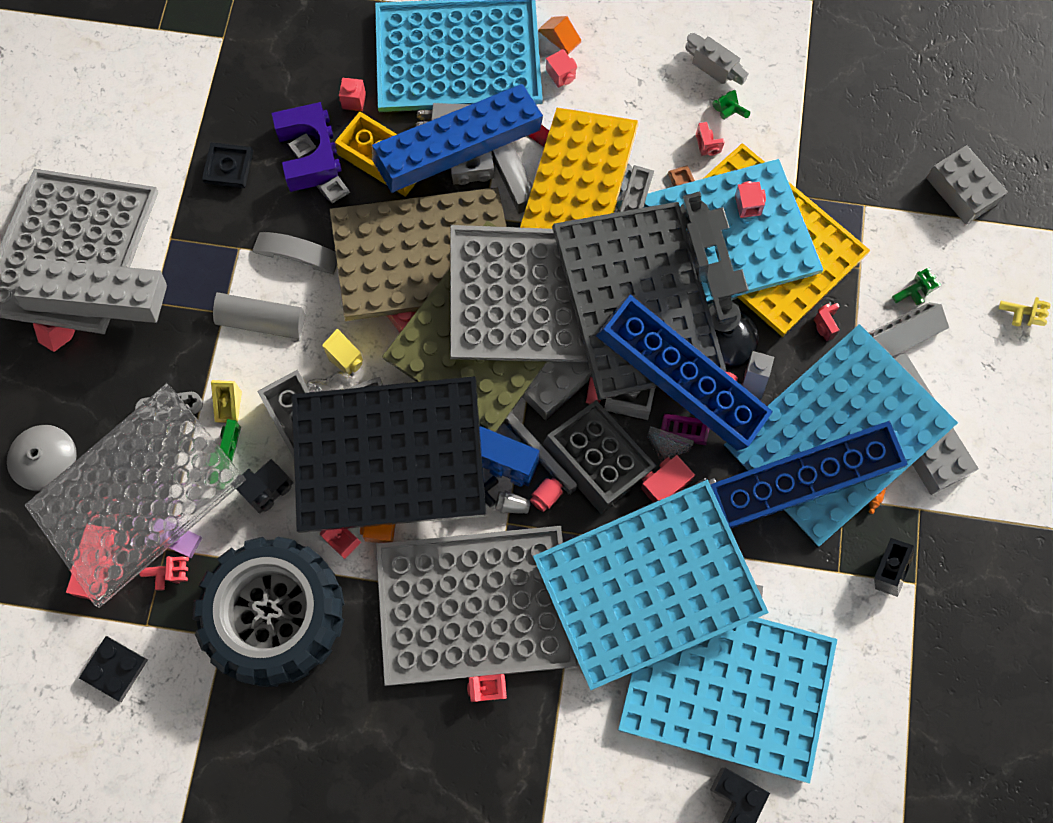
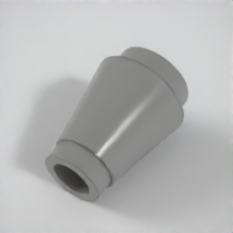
M506 490L505 492L499 491L495 509L500 510V513L527 514L530 500H526Z

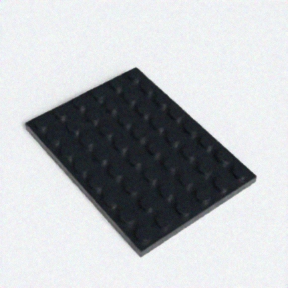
M475 376L292 394L296 527L298 533L486 516L477 381Z

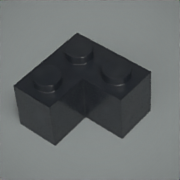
M270 459L255 474L250 469H247L231 485L261 514L263 511H268L280 495L284 496L287 494L294 482Z
M726 767L720 769L710 791L731 802L722 823H756L770 795L768 791Z

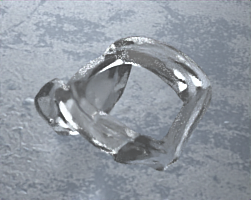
M337 371L326 379L310 380L306 385L311 391L319 392L322 391L319 385H326L331 390H339L354 386V381L349 373Z

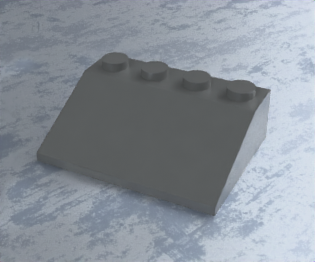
M597 400L548 434L542 445L577 484V488L600 514L618 502L649 472L656 468L652 460Z

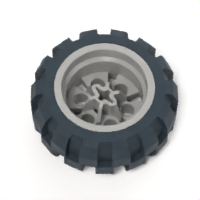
M264 537L247 540L244 542L243 547L237 550L231 547L218 557L217 560L220 563L212 572L206 571L198 585L202 589L199 600H194L192 619L197 621L198 627L195 636L201 651L206 652L210 657V663L223 674L237 681L259 687H277L281 683H293L308 676L309 671L317 664L322 665L333 651L331 647L336 637H340L344 623L342 606L345 605L342 588L335 578V573L323 558L308 546H302L295 540L283 537H276L274 540H266ZM271 575V589H266L263 577ZM281 586H287V593L282 597H278V589ZM299 586L302 593L292 598L293 592ZM262 590L264 592L263 598L260 601H254L255 593ZM241 597L249 601V607L237 606L239 598ZM300 603L302 605L301 612L293 615L291 612L292 607ZM263 608H272L278 614L268 613L267 615V613L263 611ZM249 613H254L255 618L252 623L246 624L245 617ZM294 619L303 620L301 627L293 623ZM292 626L293 633L285 638L283 636L284 628ZM249 629H254L245 641L241 638V634ZM263 631H269L268 640L260 642V634ZM278 636L280 646L273 648L275 638Z

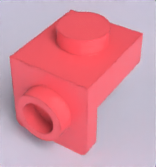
M837 303L831 306L829 304L822 306L818 309V313L814 318L818 333L824 336L826 341L833 339L839 332V328L832 318V315L839 308Z
M348 529L320 532V536L344 559L361 543Z
M505 674L469 677L467 692L471 702L506 699Z

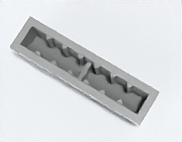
M511 142L492 150L491 155L518 214L525 212L533 185Z
M216 293L213 306L215 325L299 340L306 317L302 307L223 293Z
M929 302L869 332V334L893 357L948 329L949 325L942 304Z

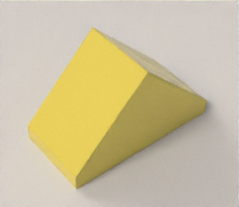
M212 380L211 389L215 422L226 423L227 419L238 422L242 395L241 389L235 381Z

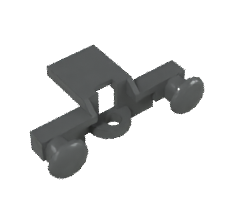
M699 191L683 196V204L680 206L687 229L686 242L693 259L698 282L707 283L713 302L709 311L714 329L726 332L734 329L741 319L740 310L732 302L731 295L746 292L749 289L743 269L734 271L722 234L723 230L730 228L724 207L709 210L707 204L701 201V192ZM715 246L718 262L709 264L704 249Z

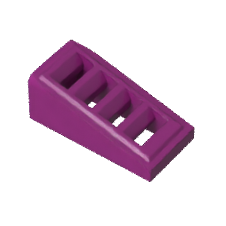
M664 414L660 436L694 444H707L709 428L699 419ZM671 421L674 422L673 432H669ZM680 423L683 424L682 433H678ZM689 425H692L691 435L687 434ZM698 427H701L700 436L696 435Z

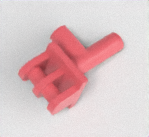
M168 556L166 557V566L140 568L139 575L140 577L156 576L155 590H165V580L176 584L188 581V577H186V572H188L186 562L189 561V557Z

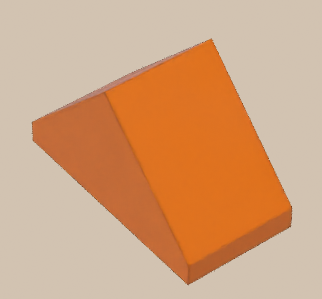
M568 16L551 17L538 29L539 33L558 48L564 49L567 55L581 43V38Z

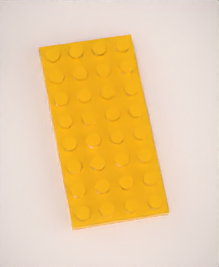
M556 108L520 228L552 229L554 223L614 213L636 136L638 120Z

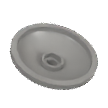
M51 425L31 427L22 432L11 444L7 455L8 472L12 479L25 489L45 491L55 488L71 474L76 462V447L71 437L58 427ZM38 450L37 456L33 457V453Z

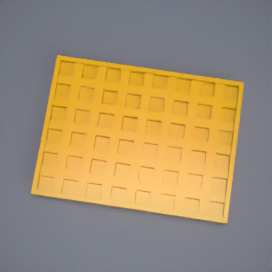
M742 143L704 178L761 164L765 161ZM790 182L789 185L824 270L821 274L737 296L782 337L870 252V249Z

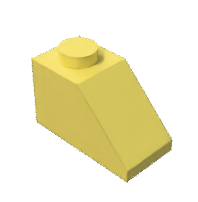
M336 329L322 346L329 361L350 376L352 372L360 369L363 358L360 351L341 331Z

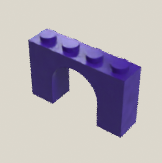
M321 102L272 113L279 142L296 139L304 134L320 142L316 151L311 155L282 162L290 192L322 185L339 176L338 172L342 171L339 159L334 158V155H338L335 142L331 143L330 141L334 136L331 126L326 124L330 122L328 111L323 110Z

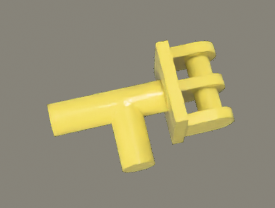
M1039 297L1035 298L1032 307L1000 301L999 309L1014 312L1012 321L1014 326H1021L1024 314L1029 315L1027 326H1031V324L1045 326L1047 324L1045 318L1049 316L1047 309L1051 307L1049 302L1040 301Z

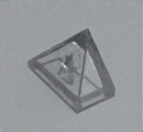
M651 426L647 435L660 463L668 457L672 459L676 455L681 456L689 452L694 442L693 440Z

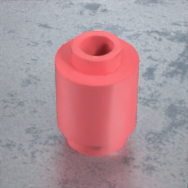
M546 478L532 493L533 497L530 499V502L542 512L550 509L563 494L562 484L555 478L551 480Z

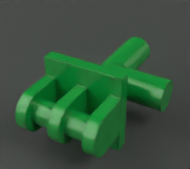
M736 90L729 91L725 96L719 97L718 101L714 100L712 102L714 109L720 112L723 120L735 113L744 118H748L751 114L749 110L739 105Z
M928 267L916 273L914 278L916 283L893 295L892 298L895 303H898L911 296L918 307L925 303L918 292L919 290H922L924 295L928 296L929 293L942 285L940 282L937 283L935 280L937 277L930 273L931 268Z

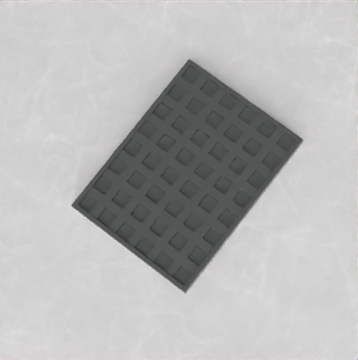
M679 202L553 224L554 237L598 400L658 387L596 337V334L619 304L629 295H632L718 367L726 371L702 283L698 282L693 259L686 242L687 230Z

